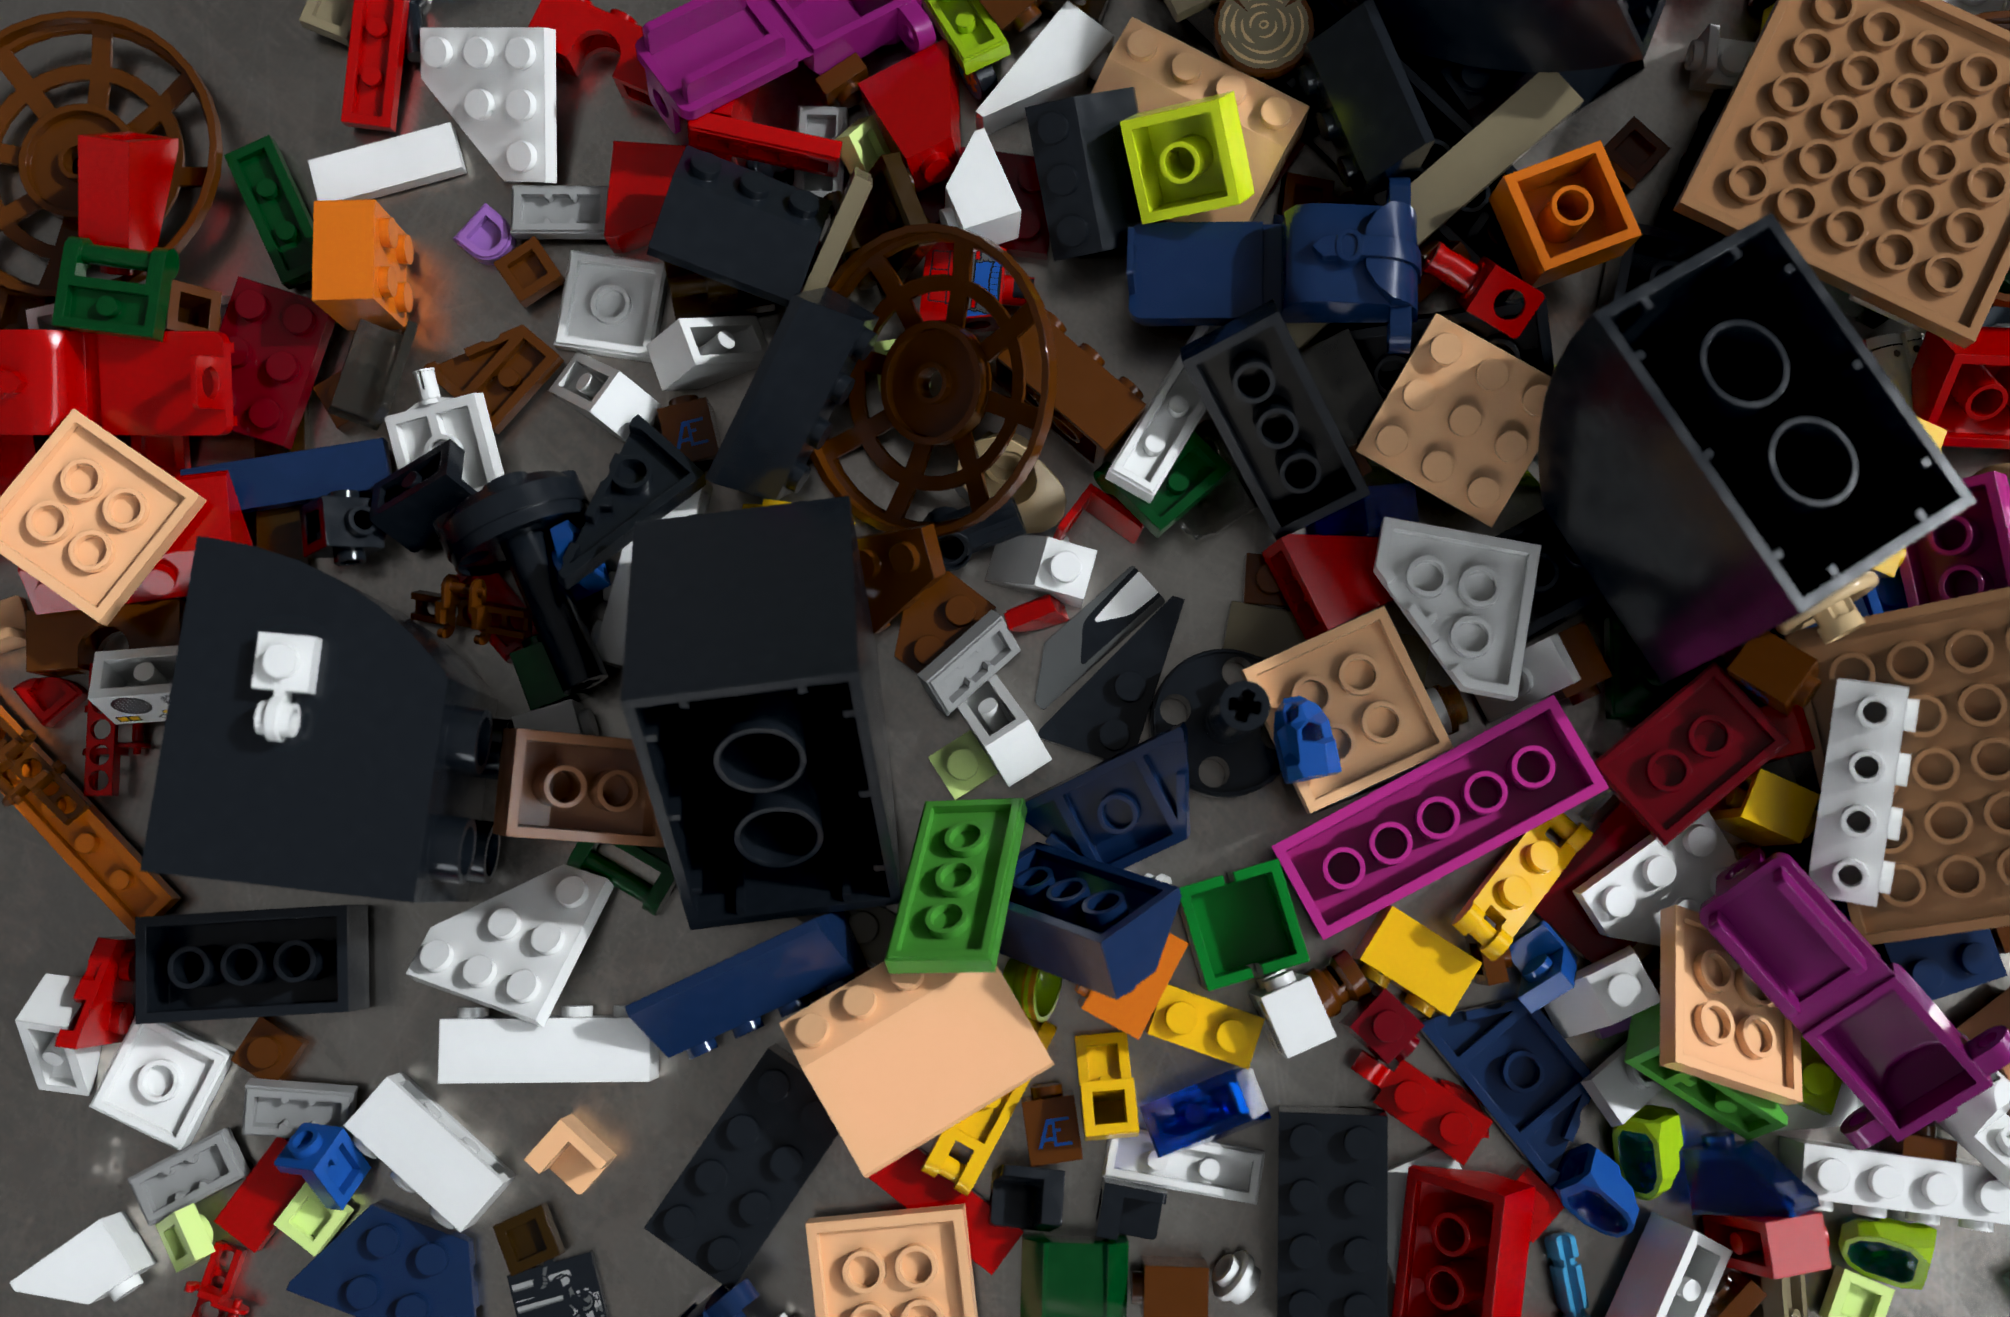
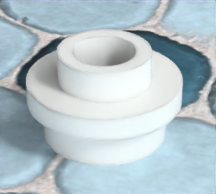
M1243 1250L1234 1254H1227L1216 1264L1212 1273V1280L1214 1281L1213 1293L1221 1301H1232L1234 1304H1241L1257 1288L1261 1272L1254 1265V1258Z

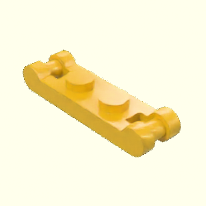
M1563 812L1518 836L1452 921V925L1463 936L1469 933L1481 944L1479 950L1489 960L1495 961L1510 947L1514 940L1513 937L1575 854L1590 840L1593 832L1582 822L1575 824ZM1549 828L1562 838L1558 845L1545 835ZM1485 915L1496 924L1495 928L1484 919Z
M1028 1018L1047 1050L1056 1033L1057 1026L1048 1021L1039 1023ZM1030 1080L942 1132L925 1159L921 1171L933 1178L937 1174L955 1183L953 1186L954 1190L968 1196ZM955 1141L973 1150L965 1164L948 1155Z

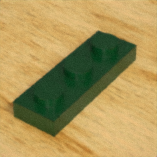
M267 135L225 154L224 157L281 283L291 290L312 280L313 221L277 142L270 135Z

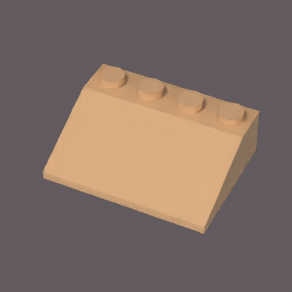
M1131 17L1107 57L1091 94L1135 87L1140 113L1234 91L1255 192L1254 195L1239 205L1164 221L1252 222L1302 136L1310 106Z
M883 961L779 1023L802 1070L865 1178H868L1054 1066L1052 1059L997 965L995 972L889 974Z

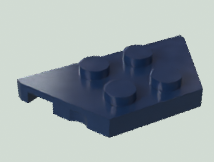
M1182 722L1025 799L1027 807L1025 822L1047 837L1045 842L1052 847L1121 869L1186 840L1191 833L1188 731L1185 723Z
M1518 998L1455 1011L1450 1017L1437 1015L1430 1019H1420L1425 1025L1420 1032L1542 1181L1549 1186L1557 1182L1560 1172L1557 1171L1568 1142L1574 1141L1581 1124V1111L1585 1105L1589 1104L1591 1099L1581 1084V1081L1591 1071L1539 1009L1531 1014Z
M376 1202L370 1205L288 1283L286 1290L356 1317H477L476 1308L480 1304L478 1284L473 1277V1269L476 1264L474 1238Z

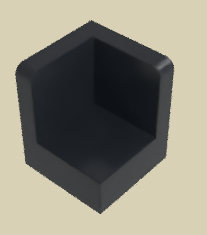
M1003 1164L992 1172L989 1224L996 1227L1051 1232L1062 1226L1065 1171Z
M1102 1177L1094 1223L1095 1235L1117 1240L1118 1234L1154 1240L1157 1237L1162 1204H1166L1168 1193L1166 1189Z

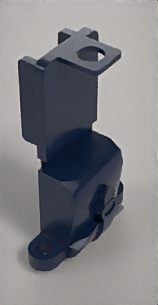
M1410 177L1388 178L1386 205L1384 206L1335 203L1299 204L1283 212V224H1263V221L1139 223L1134 227H1128L1127 282L1129 315L1134 322L1140 323L1142 326H1223L1274 299L1285 323H1386L1387 354H1409L1412 322H1417L1418 284H1421V252L1417 246V214L1411 206Z

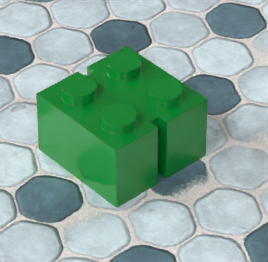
M1279 858L1227 872L1230 883L1225 884L1223 875H1217L1179 887L1182 897L1178 907L1203 989L1212 991L1254 978L1251 967L1246 966L1255 963L1258 973L1265 975L1310 961Z

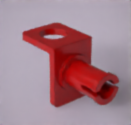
M1440 241L1432 248L1422 266L1423 272L1433 275L1459 291L1455 300L1466 311L1513 339L1521 335L1545 298L1544 293L1501 268L1485 255L1478 264H1475L1449 249ZM1506 289L1519 291L1524 299L1522 311L1511 319L1500 318L1494 311L1496 297Z
M1090 483L1057 526L1053 538L1063 540L1085 510L1133 544L1138 540L1145 526L1114 495L1106 494Z

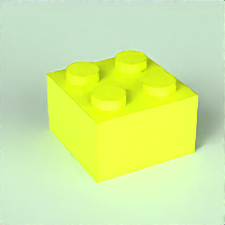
M1234 91L1140 112L1120 121L1142 224L1239 205L1255 194Z

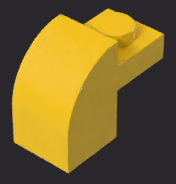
M1114 1032L1075 1036L1084 1140L1095 1141L1138 1137L1140 1131L1134 1077H1131L1127 1033Z

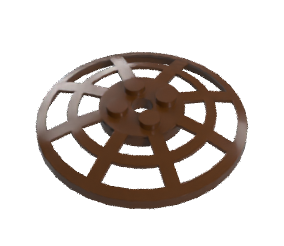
M63 11L42 14L17 22L1 30L0 70L16 90L0 106V164L19 168L21 182L27 194L6 206L0 195V232L2 231L24 250L39 257L49 259V262L39 285L25 282L0 269V286L17 294L55 301L64 243L70 236L78 237V174H73L72 165L78 157V135L126 131L150 134L162 123L167 137L179 138V149L164 219L173 207L181 187H202L200 196L187 221L164 247L175 249L179 255L200 229L213 204L221 177L223 157L221 125L212 96L198 72L174 46L152 30L126 18L101 12ZM75 34H92L91 64L59 67L32 78L14 55L30 45L51 38ZM114 37L131 41L154 52L172 65L180 75L159 95L152 87L138 77L123 70L113 68ZM90 82L87 104H70L56 108L45 94L52 89L67 84ZM111 84L136 94L149 107L130 123L126 124L117 115L108 110ZM192 93H194L201 105L208 126L210 146L207 167H185L184 139L178 121L173 114ZM28 105L39 120L28 131L21 147L2 143L11 123ZM42 209L63 220L55 246L32 237L21 229L17 223ZM133 270V275H123L112 280L140 283L146 279L147 271Z
M935 223L907 225L883 233L859 248L840 266L827 285L828 288L848 299L860 281L869 272H872L887 295L872 312L879 317L873 331L879 336L882 328L895 312L901 320L905 331L895 340L887 355L871 351L864 361L858 359L850 377L855 379V384L849 395L851 416L855 427L831 439L828 437L819 450L813 449L810 458L822 481L834 497L850 496L852 513L858 519L885 532L934 523L937 537L961 532L984 521L1006 504L1027 479L1041 454L1052 423L1057 396V355L1053 330L1043 300L1028 274L1009 253L990 239L967 229ZM938 242L954 244L952 276L945 274L926 275L903 284L887 259L897 252L914 247L917 244ZM973 249L988 255L1004 267L1015 279L1027 302L1012 317H1010L1007 310L994 295L981 285L972 282ZM951 291L946 322L923 321L913 299L931 292ZM969 298L984 307L999 326L995 332L982 342L965 328ZM1034 324L1038 332L1042 359L1041 397L1038 408L1024 403L1026 394V364L1020 337ZM1006 349L1009 350L1012 365L1011 397L992 391L990 362ZM938 370L942 377V387L940 392L934 397L930 392L929 384L932 380V374ZM867 371L881 375L880 391L884 410L871 418L868 413L866 400ZM986 411L1005 418L1003 426L994 442L979 457L972 431L979 425ZM1018 424L1032 429L1027 448L1012 475L998 492L989 499L984 473L1004 453L1015 434ZM892 428H895L906 439L914 442L906 467L896 461L878 439L879 436ZM954 444L962 469L943 476L924 475L934 445L946 446ZM863 446L876 466L891 479L899 483L887 510L874 504L858 490L845 473L838 460L839 457ZM966 484L972 512L962 517L940 522L914 521L904 518L917 490L946 491Z

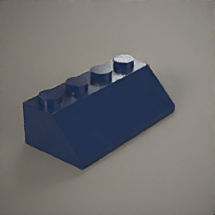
M1035 842L1018 855L999 953L1117 1000L1132 992L1136 985L1156 971L1182 897L1180 888L1040 842Z
M844 911L832 912L809 920L624 1007L629 1018L668 1058L686 1051L689 1060L719 1047L715 1039L716 1036L732 1030L735 1039L765 1026L761 1016L778 1008L783 1018L811 1005L807 994L824 987L828 995L855 979L853 973L868 967Z

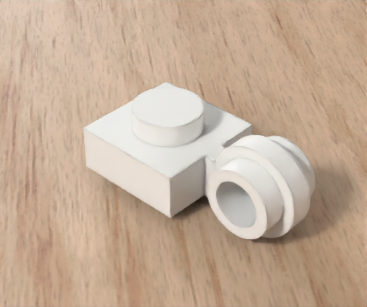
M258 632L251 688L273 691V696L269 701H260L254 715V728L257 734L265 735L268 741L283 742L286 737L293 738L297 735L300 727L301 711L298 704L292 703L293 693L316 694L323 639L315 636Z

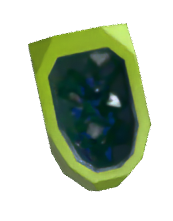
M1644 1105L1623 1125L1613 1127L1612 1140L1615 1162L1620 1165L1621 1176L1633 1187L1635 1197L1650 1201L1671 1189L1672 1183L1680 1170L1679 1152L1684 1142L1680 1117L1673 1108Z
M1856 1218L1842 1224L1838 1245L1846 1263L1861 1275L1901 1289L1922 1290L1931 1265L1937 1230L1923 1223H1907L1891 1218Z

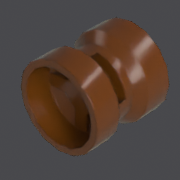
M1345 949L1331 956L1329 964L1322 969L1312 968L1303 973L1311 977L1329 1020L1341 1013L1342 1005L1351 1000L1359 1002L1372 994L1366 978Z

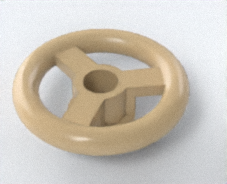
M1866 572L1807 611L1776 626V631L1781 635H1788L1817 623L1819 626L1817 632L1825 645L1850 634L1866 624L1853 602L1865 596L1878 585V575L1874 572Z

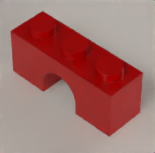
M541 0L528 27H545L556 30V69L578 78L590 57L600 52H614L620 55V59L612 74V78L621 96L657 112L649 99L645 69L636 55L635 45L637 40L643 37L642 26L638 25L635 19L618 9H611L610 12L595 7L590 0ZM660 95V98H661V100H662L664 106L666 107V104H665L664 100L662 99V97H661V95Z

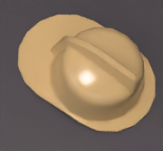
M987 431L980 440L975 442L979 457L990 447L999 432ZM1018 433L1013 435L1004 453L984 473L989 498L994 496L1009 479L1027 448L1029 440ZM959 459L956 471L962 469ZM1037 459L1025 482L1013 495L1023 520L1026 534L1042 533L1055 527L1064 515L1067 503L1064 487L1055 474L1039 459Z

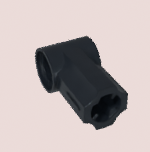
M1012 496L1006 504L984 521L961 532L937 537L945 570L954 571L960 569L967 564L973 553L1025 534L1026 529L1018 506ZM969 505L958 510L947 506L935 508L927 514L923 521L940 522L962 517L972 512L971 506ZM946 536L955 537L949 541H939V539Z

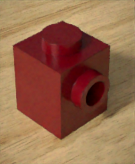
M1374 985L1371 988L1372 994L1359 1001L1339 1023L1376 1059L1390 1064L1394 1058L1401 1062L1420 1043V1038L1416 1035L1425 1025L1386 988Z

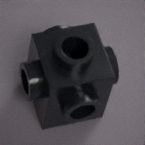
M337 490L328 493L327 496L322 495L300 507L304 557L334 558L335 565L354 566L366 563L367 556L385 548L384 541L387 533L369 520L372 498H362L359 495V491Z

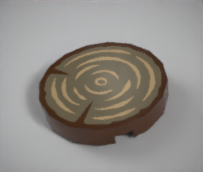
M1221 0L1213 21L1214 47L1222 62L1249 76L1264 77L1263 80L1278 79L1294 71L1300 64L1306 44L1312 41L1315 31L1313 12L1306 0Z

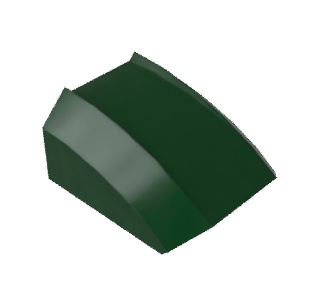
M1024 1232L1022 1234L1020 1317H1126L1129 1253L1127 1235L1118 1234L1117 1240L1097 1236L1045 1235L1043 1232Z

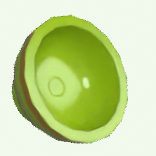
M1011 958L1005 966L1003 977L1025 1015L1032 1020L1044 1023L1055 1010L1061 991L1062 978Z

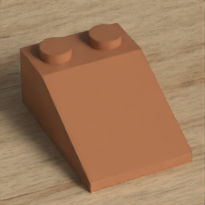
M503 728L493 834L507 837L664 848V842L632 739L521 728Z

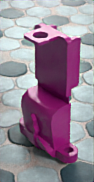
M692 0L645 23L642 27L643 37L637 40L635 48L637 59L646 72L649 99L671 131L677 134L681 132L679 116L686 120L697 119L797 68L800 61L814 72L822 75L855 52L862 58L882 45L897 44L902 40L912 52L917 53L933 45L936 41V35L930 18L921 7L922 0ZM660 95H661L662 99L664 100V102H665V104H666V107L664 106V104H663V102H662V100H661V98H660Z
M1757 847L1716 877V894L1701 904L1699 909L1700 922L1780 1012L1798 1028L1806 1041L1864 1104L1847 1116L1840 1126V1132L1857 1150L1867 1149L1890 1135L1897 1142H1900L1933 1121L1937 1123L1942 1122L1957 1113V1107L1994 1086L1990 1075L2010 1063V1031L2004 1025L1991 1027L1968 1040L1955 1028L1931 998L1899 964L1892 962L1886 965L1880 958V954L1790 855L1775 853L1765 859L1764 851ZM1745 868L1740 874L1735 876L1739 871Z

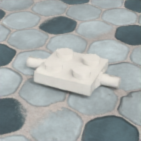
M434 367L413 371L420 402L415 403L407 411L384 417L398 470L451 439L465 451L462 480L477 492L482 490L488 482L505 475L484 393H471L456 398L441 397Z

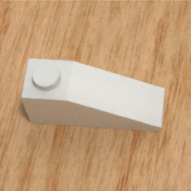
M1067 0L975 111L976 130L985 128L987 135L1027 118L1025 107L1074 97L1082 93L1092 80L1097 81L1107 57L1113 49L1114 34Z

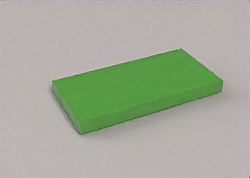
M1024 798L925 801L884 960L889 974L995 972L1027 815Z

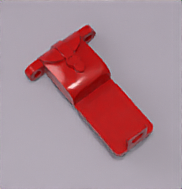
M2 329L0 330V435H52L73 408L112 435H227L232 431L233 426H238L237 416L233 414L231 353H235L234 342H230L226 334L218 331H164L163 342L70 330Z

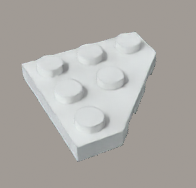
M545 27L420 28L421 79L499 176L507 182L557 183L556 30Z
M1384 516L1380 527L1373 572L1461 692L1514 701L1518 697L1541 545Z
M1707 811L1666 846L1662 847L1651 834L1572 892L1599 934L1660 946L1661 909L1679 905L1699 913L1701 904L1716 894V877L1737 862L1739 858L1709 811ZM1745 868L1739 871L1735 876L1740 874Z
M563 864L430 927L406 975L416 982L544 1027L614 886L608 878Z

